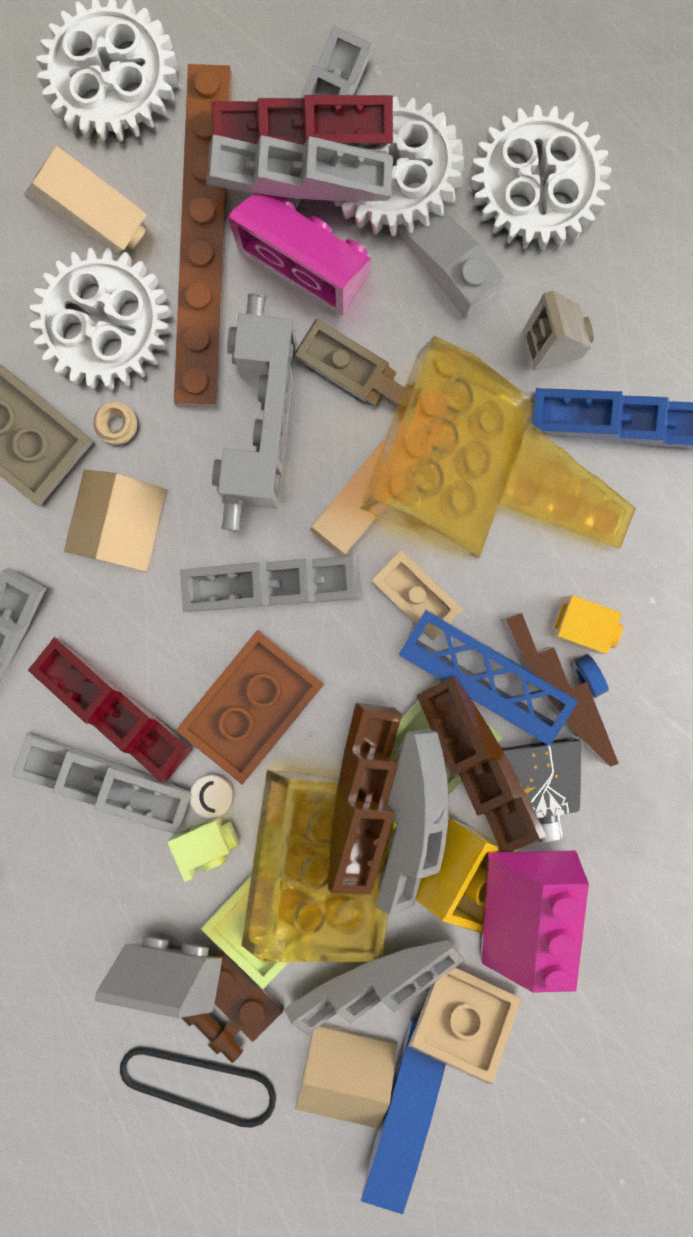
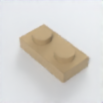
M402 550L371 580L416 625L426 609L449 623L463 610ZM429 622L423 630L431 640H434L443 631Z

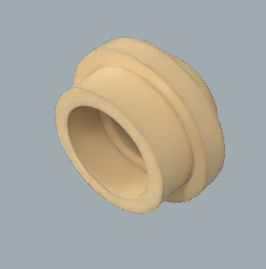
M108 402L102 405L94 416L95 432L99 438L108 444H124L134 436L137 430L135 413L122 402ZM115 417H121L123 419L122 428L118 431H111L109 427L110 421Z

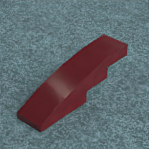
M304 95L303 98H258L257 101H212L211 103L212 135L257 144L261 135L301 145L305 144L309 136L353 147L393 143V95Z
M56 637L50 641L28 669L37 680L84 723L93 725L120 751L134 757L161 782L168 781L193 749L131 695Z

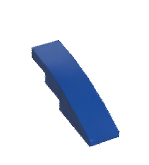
M536 388L531 430L537 433L574 438L693 448V402L669 401L668 397L627 396L623 394V391Z
M413 1020L409 1022L400 1062L395 1068L390 1104L377 1130L360 1198L361 1202L400 1214L404 1213L414 1182L446 1064L408 1047L417 1024Z

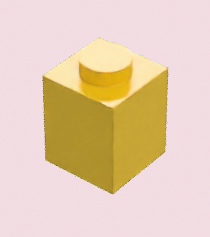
M574 595L565 596L550 636L598 654H608L609 648L614 649L621 638L623 625L619 623L622 613Z

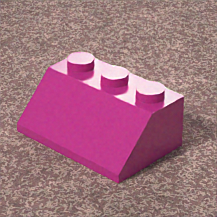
M255 193L232 210L228 218L237 248L341 314L345 313L370 274L371 258L367 256L368 252L363 246L351 239H347L344 242L331 234V228L321 219L315 216H311L308 219L295 211V205L286 197Z
M576 850L488 852L480 955L481 963L532 993L573 992L577 990L589 882Z

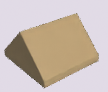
M84 469L64 552L148 572L168 490L118 473Z
M320 1025L312 1031L295 1110L378 1129L390 1104L398 1043L349 1030Z

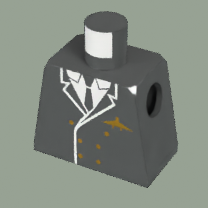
M569 737L556 739L551 746L544 742L502 747L547 836L539 840V842L562 839L560 815L576 813L580 810L581 741Z

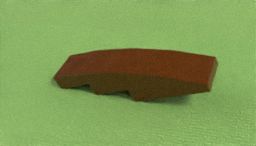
M522 613L501 619L500 621L521 665L578 700L577 705L564 724L569 732L580 740L602 763L610 767L619 764L588 683L580 680L568 683L555 647H545L538 651L536 650ZM551 695L542 696L544 701L557 715L564 703Z
M451 676L416 695L431 730L438 733L444 761L451 776L460 775L476 815L485 814L501 852H514L547 837L504 751L456 676Z
M363 703L355 704L336 793L328 877V890L331 893L371 895L395 814L387 805L399 764V762L391 757L402 713L393 707Z

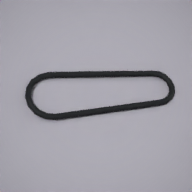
M136 1048L129 1051L120 1063L122 1081L131 1089L239 1127L253 1128L262 1125L271 1117L275 1109L276 1095L273 1086L265 1077L255 1072L147 1048ZM147 1055L254 1079L262 1083L267 1089L270 1097L269 1107L265 1114L258 1119L252 1121L241 1120L137 1084L127 1076L126 1065L133 1056Z

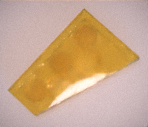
M528 423L498 505L621 549L636 507L596 475L594 476L576 462L569 453L550 441L532 423Z

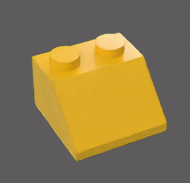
M449 818L440 872L421 878L415 900L444 922L482 933L488 852H501L497 841L468 825Z

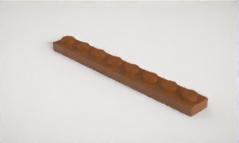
M188 64L174 404L176 406L218 408L227 188L207 185L206 179L209 143L213 136L212 101H231L232 71L230 65Z

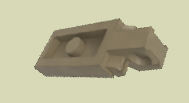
M317 318L293 354L296 360L364 402L368 401L375 406L382 399L384 402L400 410L409 396L410 391L393 380L397 372L389 367V362Z

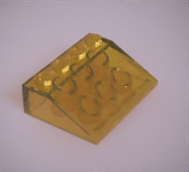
M433 336L416 356L360 509L472 557L479 558L531 415L534 400L475 354Z
M267 770L241 943L242 947L262 962H371L382 957L388 913L375 906L380 891L378 889L379 878L386 869L391 851L389 847L390 838L398 823L392 821L371 895L331 893L328 890L329 860L336 793L339 782L338 777Z

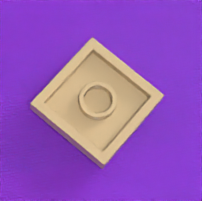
M455 967L431 985L408 1047L484 1083L493 1084L522 998Z

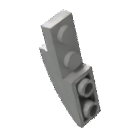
M431 729L407 731L398 749L399 764L387 805L395 812L393 821L398 823L390 838L389 847L391 851L386 869L379 878L378 889L380 891L375 906L388 914L413 907L421 878L437 874L441 868L448 827V784L439 736L436 731Z

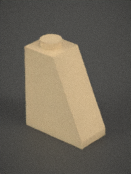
M57 145L24 193L26 197L106 248H111L116 254L124 251L126 247L133 250L146 231L140 225L147 215L144 211Z

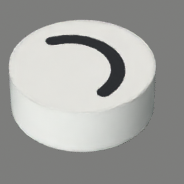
M218 774L202 776L193 784L190 791L192 793L190 804L193 810L205 818L222 816L228 811L234 799L231 783L225 777Z

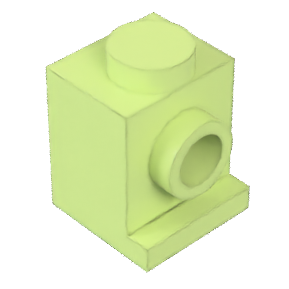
M221 816L210 818L182 830L177 835L173 834L167 841L184 882L193 879L199 866L205 872L222 865L227 861L225 855L229 854L231 849L239 846V840L234 827L230 822L224 824Z

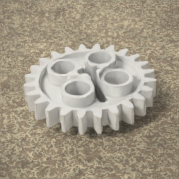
M92 0V9L86 10L78 1L76 2L77 15L72 17L63 10L60 13L65 24L62 27L52 23L48 25L54 40L41 39L40 41L44 51L47 53L36 57L40 68L43 70L37 74L40 84L45 88L42 94L47 103L52 104L51 109L58 119L64 117V121L71 131L79 125L84 138H88L93 130L96 129L101 142L106 141L109 131H114L118 141L121 142L124 137V129L127 128L138 137L140 136L138 123L143 121L146 125L153 128L154 123L151 113L154 111L161 115L166 114L161 99L174 100L172 87L168 84L178 83L176 70L173 69L178 64L174 51H170L173 46L169 34L163 35L164 31L159 19L151 22L147 8H143L136 14L132 0H128L122 9L118 8L116 0H109L107 7H101L99 0ZM123 42H133L129 48L118 49V46ZM81 49H91L90 52L84 56H76V54ZM136 82L141 84L139 88L132 92L124 91L125 87L130 83ZM91 89L98 90L94 97L89 99L82 98L87 91Z
M393 97V143L380 145L377 149L372 150L367 149L370 146H355L393 156L391 198L388 201L333 202L335 207L342 206L345 219H349L356 214L355 219L358 228L361 229L368 221H371L374 234L379 233L383 224L389 225L391 236H395L400 224H404L407 231L413 233V221L417 219L426 227L429 226L428 213L432 211L439 216H443L444 206L442 201L454 203V188L462 186L461 172L464 171V156H462V140L456 138L455 125L446 126L444 112L432 118V105L430 103L418 111L416 110L415 98H411L406 107H400L398 97ZM417 143L423 144L422 146L417 148L409 147ZM415 182L423 184L417 188L407 187L411 183Z
M535 105L532 117L528 118L523 109L519 108L515 116V123L504 115L499 124L500 131L490 127L486 136L488 143H479L476 153L480 158H474L471 171L477 174L472 176L470 188L480 191L475 194L473 204L486 205L481 215L482 221L495 218L496 222L492 233L496 234L503 228L509 230L507 243L510 244L519 235L523 237V249L528 248L533 238L538 240L540 249L545 250L549 238L552 237L557 246L561 247L566 240V232L573 239H577L582 232L581 225L590 228L595 220L593 213L599 214L605 203L600 198L606 197L610 190V185L602 181L607 180L611 173V168L599 165L605 161L608 151L594 150L601 137L599 134L589 138L584 135L589 125L587 121L581 123L578 127L572 125L574 112L571 111L564 120L558 119L557 106H553L549 116H543L540 106ZM535 142H540L542 146L540 178L542 181H546L541 194L546 213L544 215H541L538 209L540 178L539 175H534L539 162ZM561 150L567 154L569 160L559 161L553 157L551 151ZM520 153L526 158L527 162L523 164L514 163L510 160L508 154ZM564 192L568 194L572 203L561 204L555 199L553 193ZM516 194L523 195L529 200L530 205L525 207L517 206L510 197Z
M92 247L88 248L87 260L84 261L75 252H72L71 260L73 265L67 267L59 260L56 261L60 274L55 277L44 273L43 277L50 286L48 289H34V292L43 301L42 304H33L29 307L35 315L40 317L39 320L29 323V327L34 332L42 334L33 342L39 349H48L42 358L49 365L57 362L54 371L58 375L63 377L70 372V381L74 385L78 386L86 377L87 386L91 390H95L99 380L102 379L105 386L109 390H113L114 380L119 377L126 386H129V373L134 370L142 378L146 375L141 364L146 361L152 365H157L158 362L151 352L153 349L166 350L167 348L165 343L158 338L159 335L171 333L169 325L160 321L171 316L168 306L159 305L167 299V296L163 289H155L159 281L154 273L145 276L147 269L142 261L131 267L132 260L126 252L120 256L118 261L115 260V255L111 248H106L102 259L98 258ZM90 284L99 285L98 292L91 299H81V292L84 287ZM131 300L139 302L135 313L130 316L120 315V308L125 302ZM72 303L80 306L83 310L98 318H103L106 314L112 323L126 329H134L136 334L130 336L122 333V331L104 321H99L96 325L87 314L66 309V305ZM81 323L82 328L78 336L73 339L64 338L65 330L70 324ZM112 339L121 340V349L118 353L112 356L103 355V348L108 341Z

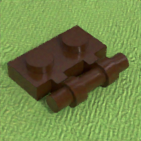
M221 949L215 955L222 958L215 1005L229 1020L221 1027L208 1013L182 1017L181 1019L189 1027L194 1025L209 1040L207 1045L216 1054L221 1052L233 1063L244 1051L233 1037L241 1030L254 1042L283 1013L284 1006L266 988L262 989Z

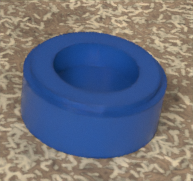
M588 653L573 661V668L578 679L588 683L593 698H597L609 691L600 668Z

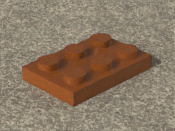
M257 630L175 731L243 785L322 688L324 683L261 631Z

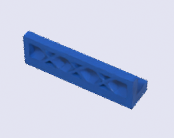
M427 609L399 653L401 657L441 681L451 676H456L472 700L548 746H551L578 703V700ZM428 622L445 632L448 649L436 651L418 640ZM451 636L465 645L454 647ZM471 649L476 650L483 655L487 671L476 674L472 673L458 664L456 653ZM489 659L502 667L492 670ZM508 672L521 677L525 694L516 696L507 694L496 687L493 676ZM487 677H488V678H489V682H487V681L484 680L483 678H487ZM527 682L541 690L529 692ZM551 695L564 703L554 721L533 709L531 699Z

